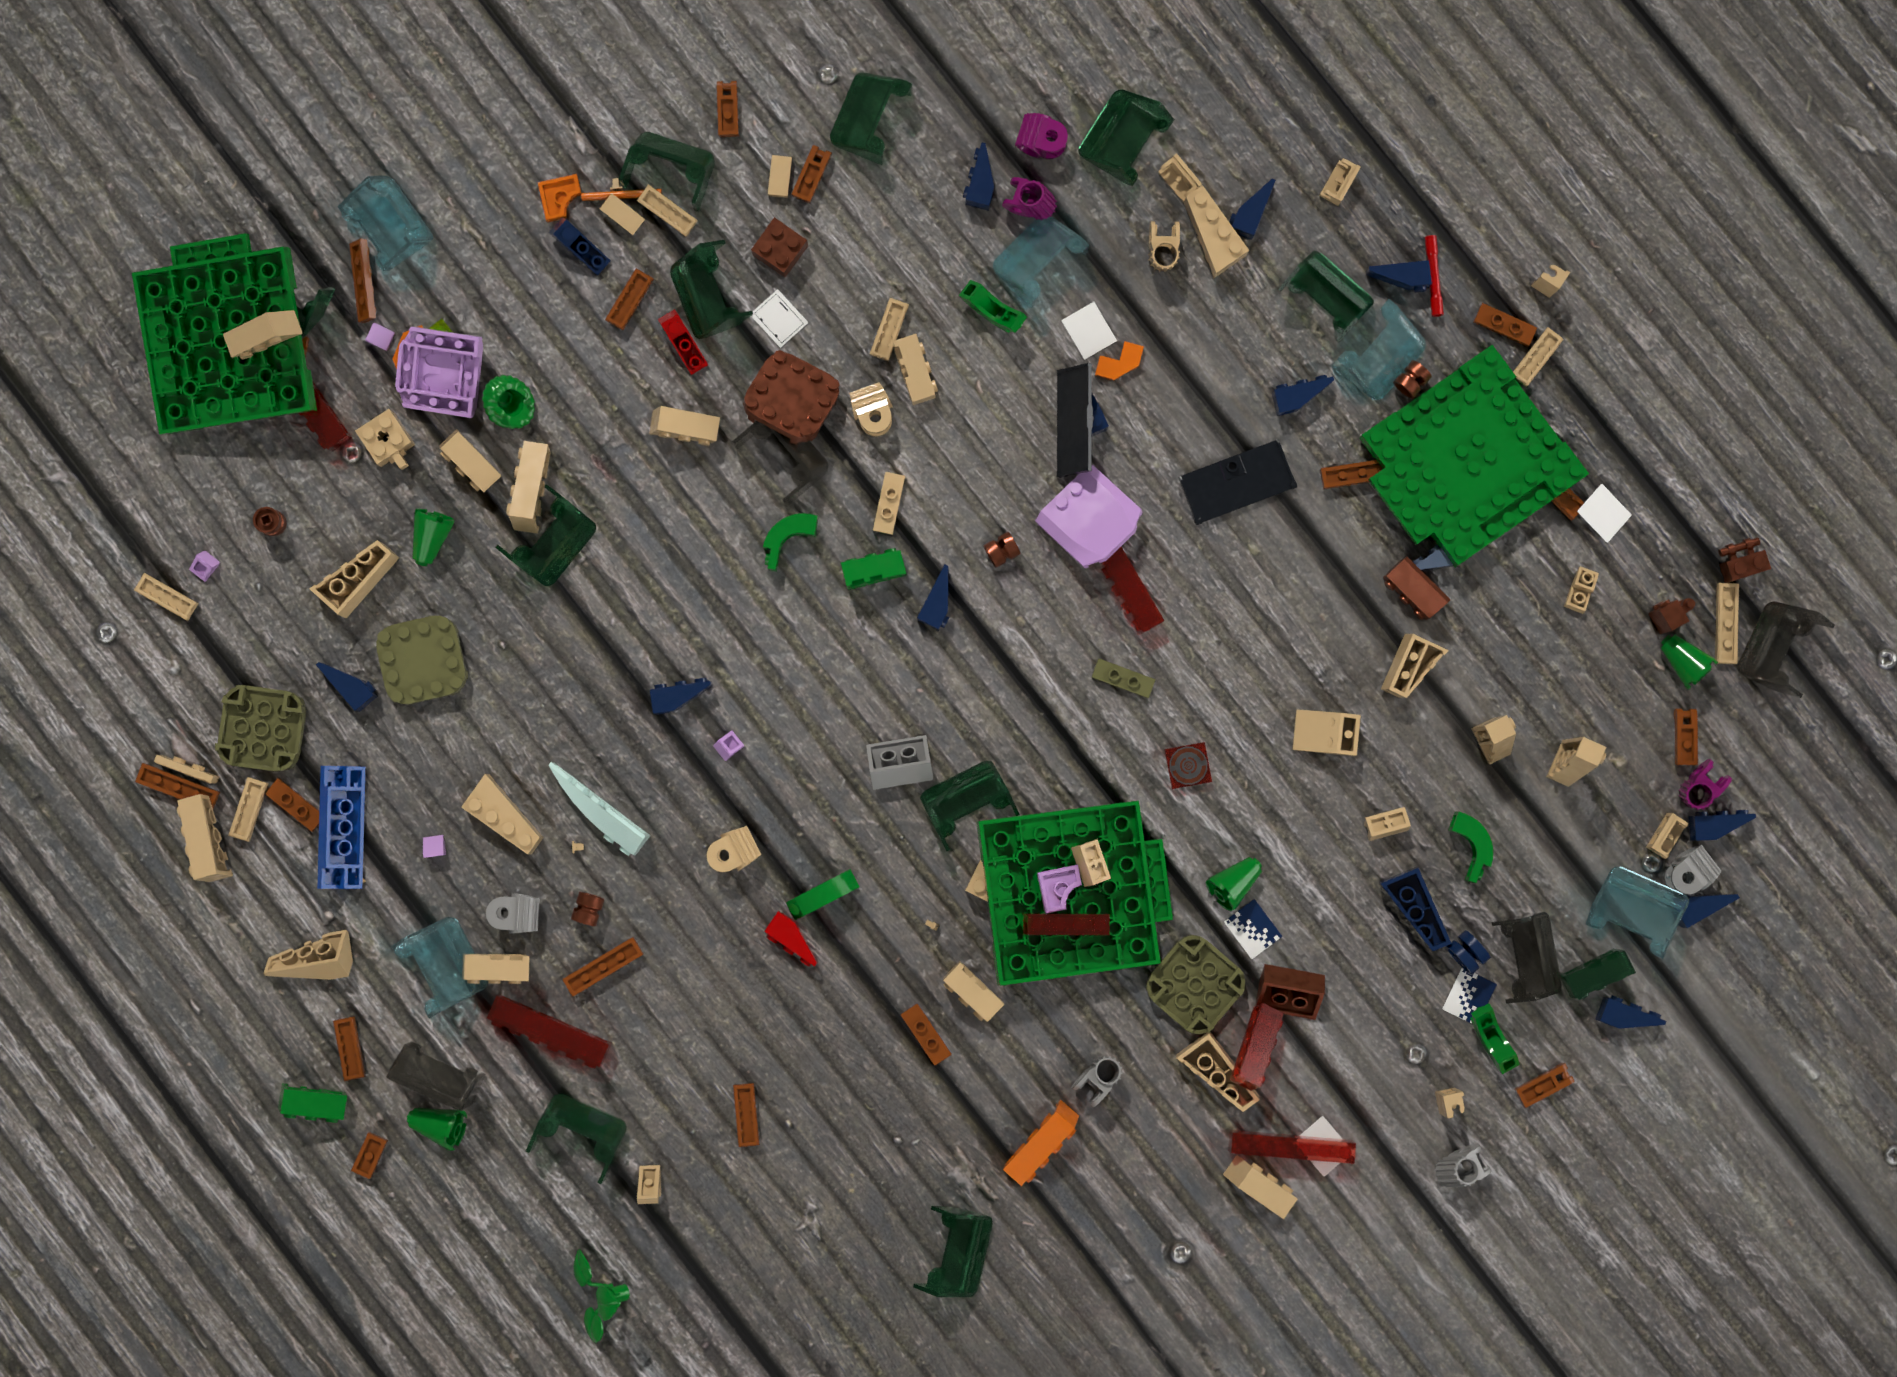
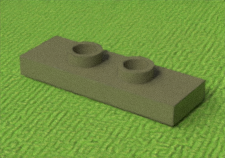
M1099 658L1091 677L1145 698H1149L1156 680Z

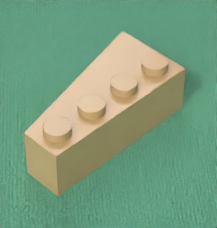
M377 540L357 554L353 560L344 563L336 572L329 574L323 578L322 582L313 585L309 589L335 613L347 618L400 557L385 544Z

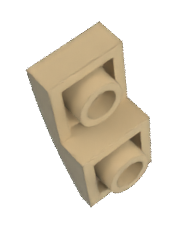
M612 193L599 208L632 235L645 220Z
M1580 566L1570 587L1564 607L1583 614L1586 611L1590 595L1594 591L1599 573Z

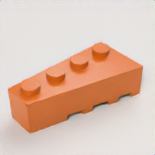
M1060 1100L1056 1104L1054 1114L1051 1115L1049 1113L1040 1125L1041 1128H1036L1030 1134L1027 1143H1023L1005 1163L1003 1171L1020 1186L1025 1182L1030 1183L1036 1176L1035 1171L1039 1167L1042 1169L1049 1162L1050 1159L1048 1157L1051 1153L1056 1154L1062 1148V1141L1065 1138L1069 1140L1075 1134V1126L1079 1115Z

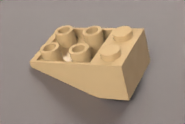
M1296 710L1292 750L1357 756L1361 715Z

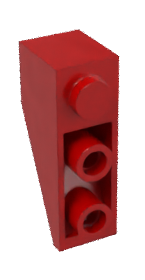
M675 309L657 319L691 375L708 365Z
M778 911L764 931L767 933L766 938L775 944L777 941L783 944V949L789 954L793 955L796 953L801 957L800 961L808 967L811 964L816 966L818 961L797 923L781 911Z

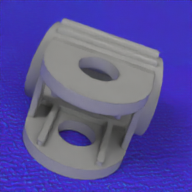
M1698 845L1675 857L1676 860L1664 872V881L1666 886L1675 893L1694 894L1699 890L1702 891L1709 887L1718 878L1721 869L1704 847ZM1684 873L1686 874L1685 881H1683L1682 879Z
M511 893V896L495 898L487 906L486 918L491 926L500 930H509V934L538 931L540 898L519 893ZM504 907L508 910L507 918H504L502 915Z
M1110 1056L1093 1059V1062L1089 1064L1090 1067L1084 1070L1071 1088L1076 1091L1078 1088L1081 1089L1086 1082L1097 1091L1090 1099V1105L1094 1108L1111 1091L1113 1084H1117V1081L1121 1079L1120 1076L1123 1073L1121 1072L1122 1067L1119 1065L1120 1062H1117L1116 1058H1111ZM1102 1061L1109 1062L1113 1067V1076L1108 1082H1103L1097 1074L1098 1065Z
M1480 1144L1462 1147L1449 1154L1448 1157H1443V1159L1439 1160L1435 1169V1176L1438 1178L1437 1182H1440L1441 1186L1445 1185L1446 1188L1471 1186L1477 1180H1481L1491 1173L1490 1167H1482L1476 1155L1482 1151ZM1461 1161H1470L1474 1168L1465 1173Z

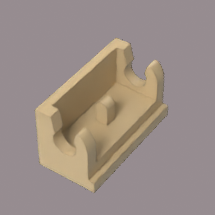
M1177 153L1164 163L1158 171L1160 176L1183 203L1187 195L1202 186V183Z
M1344 158L1342 161L1339 160L1319 196L1339 206L1361 166Z
M1556 265L1549 267L1556 272L1555 277H1551L1543 272L1531 285L1549 298L1560 289L1570 274L1568 270L1564 271Z
M1405 807L1365 817L1366 821L1364 823L1368 829L1367 836L1369 841L1408 831L1411 827Z
M1666 813L1646 848L1667 859L1684 828L1688 826V823L1674 813Z
M1098 840L1089 841L1071 848L1084 887L1111 879Z
M1457 1088L1435 1091L1439 1114L1446 1118H1453L1454 1111L1452 1108L1455 1109L1457 1104L1459 1105L1460 1112H1464L1463 1091Z

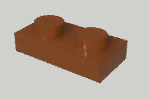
M369 1132L351 1171L371 1179L388 1140Z

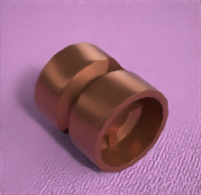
M1414 360L1404 369L1405 374L1401 373L1393 382L1394 386L1410 399H1413L1421 390L1420 386H1424L1432 377L1423 365Z
M261 507L253 516L255 528L266 535L278 536L286 529L287 522L285 516L273 508Z
M1009 532L999 536L998 541L992 540L983 545L995 568L1006 563L1007 558L1013 559L1021 554Z
M579 891L576 900L578 907L574 908L571 920L596 927L599 919L597 912L602 910L605 899Z

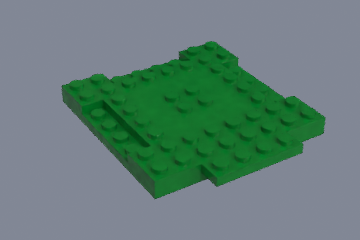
M244 233L170 246L173 266L132 273L159 435L317 410L311 370H307L301 334L267 347L264 351L252 353L253 356L247 359H241L240 357L231 358L223 336L224 333L267 312L294 310L299 322L294 293L297 285L291 249L289 247L283 246L252 252L249 234Z
M1493 345L1460 366L1458 370L1403 408L1392 413L1363 433L1359 438L1373 458L1377 460L1379 466L1383 468L1369 478L1370 484L1415 545L1431 535L1437 545L1442 548L1450 559L1454 568L1589 475L1567 443L1560 440L1515 380L1516 375Z
M1139 801L976 822L993 938L992 948L997 985H1010L1161 964L1155 922L1173 920L1162 839L1144 841ZM1098 840L1111 879L1084 887L1081 878L1082 885L1074 888L1069 893L1065 910L1045 913L1037 873L1077 865L1071 848L1089 841Z

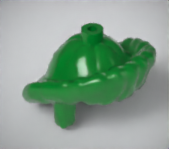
M511 375L495 376L494 379H491L485 385L482 396L483 408L491 422L502 428L520 429L530 423V420L534 417L535 401L530 388L518 378H513Z

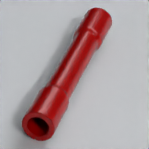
M1429 235L1425 236L1424 239L1432 281L1430 285L1432 317H1439L1444 315L1440 290L1437 236Z

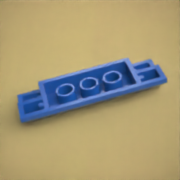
M321 766L317 889H362L366 767Z

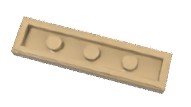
M1717 583L1715 659L1718 661V664L1735 665L1738 661L1739 584Z

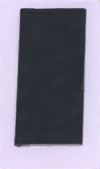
M1091 363L1057 370L1058 478L1092 471V428L1094 416Z
M1278 439L1178 477L1196 525L1297 488V483Z

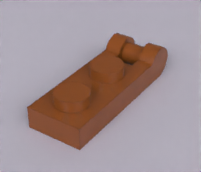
M717 81L719 137L739 136L737 81H731V83ZM724 91H731V95H724L723 93Z
M812 146L792 191V197L809 204L811 203L827 164L831 159L832 152L827 150L824 152L818 146ZM818 157L822 160L820 163L814 161V159Z
M1675 708V765H1698L1697 709L1684 711L1682 708ZM1683 719H1688L1689 724H1683Z
M1561 1063L1515 1088L1523 1107L1527 1108L1575 1082L1572 1075H1569L1567 1072L1568 1067L1566 1063ZM1558 1074H1560L1562 1080L1559 1082L1555 1077Z

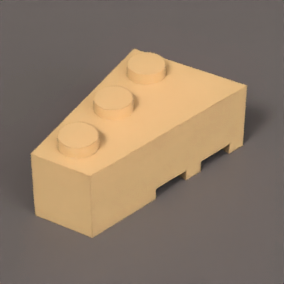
M291 310L264 313L224 333L223 336L231 358L240 357L241 359H247L253 356L252 353L264 351L267 347L303 333L295 311Z
M1507 715L1495 717L1471 728L1489 765L1511 755L1516 736L1514 730L1516 726L1511 717L1508 718Z
M961 961L943 978L945 982L943 985L951 993L955 991L960 996L958 1000L966 1007L970 1005L975 1010L973 1014L981 1022L983 1019L988 1022L1004 1005V1002Z
M1236 1155L1223 1175L1239 1189L1284 1219L1298 1200L1292 1195L1294 1190L1284 1183L1280 1186L1277 1183L1279 1180L1268 1173L1266 1176L1262 1173L1264 1169L1254 1162L1251 1165L1239 1155Z

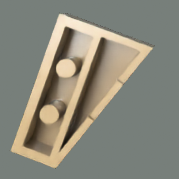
M917 334L893 341L894 351L912 405L935 399V392H938L935 380L931 381L929 373H932L929 362L924 360L923 354H925L922 342L919 343Z
M660 406L653 410L649 434L663 438H678V440L690 442V440L698 441L700 445L710 446V443L717 441L720 417Z
M457 429L439 445L442 450L440 454L448 462L452 460L457 465L455 469L461 476L467 475L471 479L469 484L477 492L480 489L485 492L501 477V474Z
M1405 634L1381 690L1398 698H1407L1423 680V677L1430 669L1434 668L1438 660L1449 650L1415 634Z
M463 954L462 979L467 980L469 984H479L480 980H488L489 984H500L501 981H509V984H521V981H529V956L526 954Z

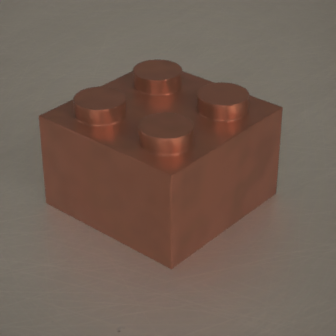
M774 217L751 251L754 257L786 278L807 249L808 241Z

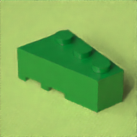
M896 548L885 550L883 554L876 555V553L865 555V558H852L841 562L848 590L907 576L901 550L896 551Z
M282 1083L278 1109L280 1114H284L283 1117L296 1118V1115L305 1116L304 1119L316 1121L317 1118H326V1122L337 1123L338 1120H344L347 1094L346 1092L326 1089H307L306 1086H300V1088L288 1087V1084Z

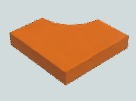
M577 174L538 182L546 222L567 218L569 203L574 198L581 196L582 193Z

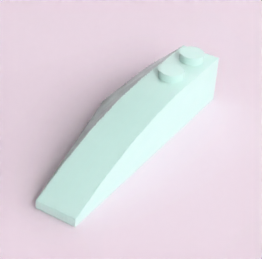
M550 762L549 767L561 787L579 810L604 833L603 837L612 844L614 841L621 846L619 849L626 855H636L650 835L557 764Z

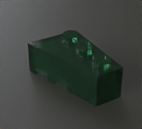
M1613 948L1559 976L1569 996L1581 1000L1589 996L1590 992L1602 990L1613 982L1635 974L1636 971L1625 950Z

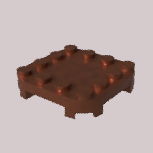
M778 350L765 361L748 388L743 403L744 410L752 423L758 421L790 438V443L797 445L798 442L813 441L833 406L836 405L839 395V381L806 361Z

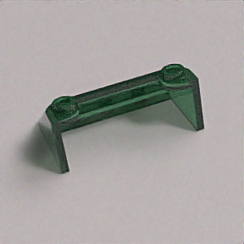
M865 72L858 73L851 83L830 133L831 143L840 149L882 165L884 162L885 144L881 138L874 136V133L890 95L892 94L897 97L911 96L913 93L912 83L899 78Z
M1123 89L1117 90L1112 94L1079 146L1078 153L1083 159L1121 182L1133 186L1138 178L1137 171L1131 167L1153 130L1164 133L1175 119L1160 101Z

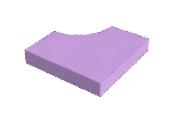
M1078 865L1037 873L1044 912L1051 913L1066 909V900L1069 893L1074 888L1082 885Z

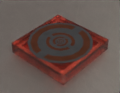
M1205 742L1164 749L1171 789L1212 782Z

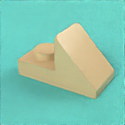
M660 1165L640 1166L637 1203H659V1197H661Z

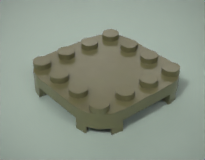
M440 615L428 616L388 626L378 633L376 641L377 654L384 686L392 701L403 705H413L436 698L453 696L459 693L465 686L468 679V671H466L458 628L450 619Z
M236 685V687L230 689L221 701L223 709L218 743H215V751L218 752L219 757L225 764L276 772L294 768L301 752L306 718L304 699L296 693L286 690L247 685Z
M1188 935L1181 938L1160 961L1161 964H1158L1150 973L1145 987L1150 999L1185 1030L1192 1034L1209 1033L1214 1029V1026L1234 1002L1242 996L1245 990V978L1241 969L1210 942L1201 936Z

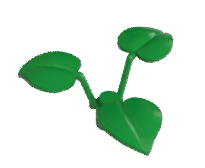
M578 1249L573 1265L574 1276L578 1284L582 1287L586 1286V1284L598 1287L596 1292L598 1309L594 1311L592 1307H589L584 1315V1325L587 1334L596 1344L603 1336L602 1320H610L621 1302L629 1299L630 1293L626 1284L613 1286L612 1283L592 1282L590 1280L592 1277L590 1265L581 1249Z

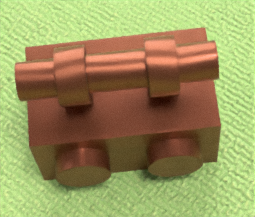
M1758 537L1744 539L1741 543L1735 545L1731 543L1726 545L1725 548L1718 550L1720 557L1728 556L1729 561L1719 564L1725 583L1771 569L1766 551L1754 552L1753 548L1760 545ZM1745 550L1746 556L1737 558L1736 552Z
M1687 598L1681 601L1675 600L1670 602L1668 599L1652 607L1653 611L1648 614L1659 633H1667L1690 621L1686 613L1695 607V601Z

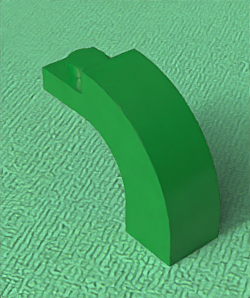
M970 280L958 295L978 314L1007 333L1010 331L1016 333L1027 318L1023 312L1005 305L994 297L982 284Z
M806 513L790 515L777 522L771 528L763 544L765 550H771L770 553H766L765 565H768L769 571L777 572L781 548L789 538L798 535L816 537L818 515Z
M1455 811L1448 831L1463 836L1471 845L1472 860L1464 880L1477 883V880L1480 881L1484 873L1482 866L1491 867L1492 840L1485 827L1478 820L1465 813Z
M851 869L793 898L786 902L794 920H797L859 888V885Z
M1488 1003L1485 1006L1478 1007L1471 1013L1472 1025L1491 1060L1500 1073L1504 1074L1520 1065L1517 1054L1503 1035L1491 1005Z

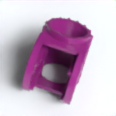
M1027 113L1024 115L1015 146L1025 154L1035 158L1055 159L1064 152L1068 133L1061 122L1053 120L1050 116L1040 113ZM1047 138H1053L1055 141L1050 142Z
M1019 177L1011 179L1010 184L1016 188L1013 200L1005 199L1002 206L1006 210L1020 216L1034 217L1036 220L1040 219L1041 221L1043 219L1047 220L1049 216L1052 217V213L1055 212L1054 210L1057 207V201L1039 181H1029ZM1023 193L1030 194L1027 203H1024L1022 200Z
M1707 759L1690 774L1687 781L1684 780V783L1680 784L1681 787L1678 790L1680 795L1678 796L1681 797V801L1686 806L1696 810H1704V808L1709 807L1713 803L1715 798L1725 791L1732 778L1729 775L1721 776L1714 783L1706 776L1714 767V762L1711 759ZM1701 784L1704 789L1703 798L1697 803H1691L1689 800L1691 788Z

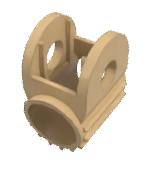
M1150 221V253L1148 254V261H1150V266H1153L1154 270L1166 272L1168 269L1171 270L1180 258V251H1178L1180 223L1174 222L1172 236H1157V224H1155V221ZM1166 247L1171 250L1173 254L1171 265L1163 266L1157 263L1154 256L1157 248Z
M880 382L850 392L855 421L859 420L862 430L873 437L886 434L892 424L890 408L893 406ZM873 415L881 417L878 422H872L870 418Z
M745 826L721 834V839L713 842L708 848L707 861L714 870L719 872H728L736 868L740 871L762 854L748 827ZM722 850H726L729 853L727 861H723L720 858Z

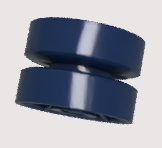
M1465 930L1457 937L1460 943L1453 940L1452 944L1446 946V949L1454 960L1468 974L1472 975L1479 969L1477 962L1484 965L1491 957L1482 944L1470 932Z

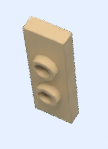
M649 184L637 200L685 237L689 235L698 222L697 219Z
M889 298L870 351L871 356L889 362L894 349L893 341L897 340L909 304Z
M1547 327L1514 369L1515 380L1527 387L1564 339Z
M885 472L873 527L874 532L893 535L905 481L904 475Z
M146 573L143 574L134 589L137 593L189 621L199 604Z
M156 755L154 760L159 765L210 784H216L219 776L204 771L205 767L194 763L192 766L185 764L186 760L176 756L171 759L163 755Z
M247 777L228 836L250 842L269 783Z

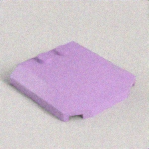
M410 327L406 338L399 345L395 387L397 392L400 393L403 402L402 406L404 408L473 418L478 402L483 353L482 337Z
M1091 465L1092 471L1078 474L1041 510L1035 520L1050 537L1084 568H1088V565L1096 562L1102 563L1108 560L1136 532L1139 517L1142 515V509L1093 465Z

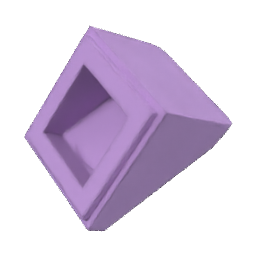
M373 323L366 341L387 351L395 332Z
M203 551L196 555L189 570L205 582L220 562L207 551Z
M731 730L720 738L713 747L727 761L742 749L744 744Z
M444 835L423 838V858L446 855Z

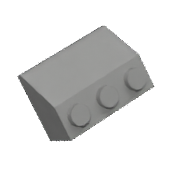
M926 735L866 745L873 790L933 780Z

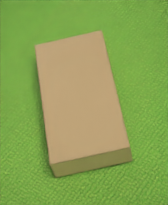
M772 155L768 196L788 198L792 157Z

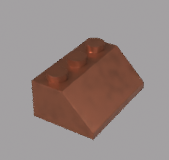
M1408 557L1400 560L1383 577L1385 580L1384 584L1391 591L1395 590L1400 595L1399 599L1405 605L1409 604L1414 609V614L1421 620L1423 618L1425 620L1430 619L1451 600Z
M1264 964L1255 1009L1316 1020L1325 994V975Z

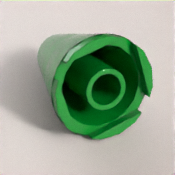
M415 509L412 558L416 560V564L427 567L428 564L433 563L455 523L452 517L435 511L433 513L427 512V509Z
M1669 634L1661 641L1663 646L1660 649L1687 690L1691 689L1689 684L1693 683L1696 685L1712 670V663L1715 666L1718 664L1715 658L1676 634L1674 636Z
M1248 857L1209 877L1205 881L1206 887L1211 895L1215 894L1219 898L1217 902L1224 909L1231 912L1238 907L1262 873V865L1256 858Z
M414 1108L407 1115V1123L411 1129L446 1150L454 1151L453 1146H459L464 1136L467 1123H463L464 1117L467 1118V1114L465 1111L456 1109Z

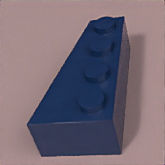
M1417 866L1379 882L1432 951L1452 944Z

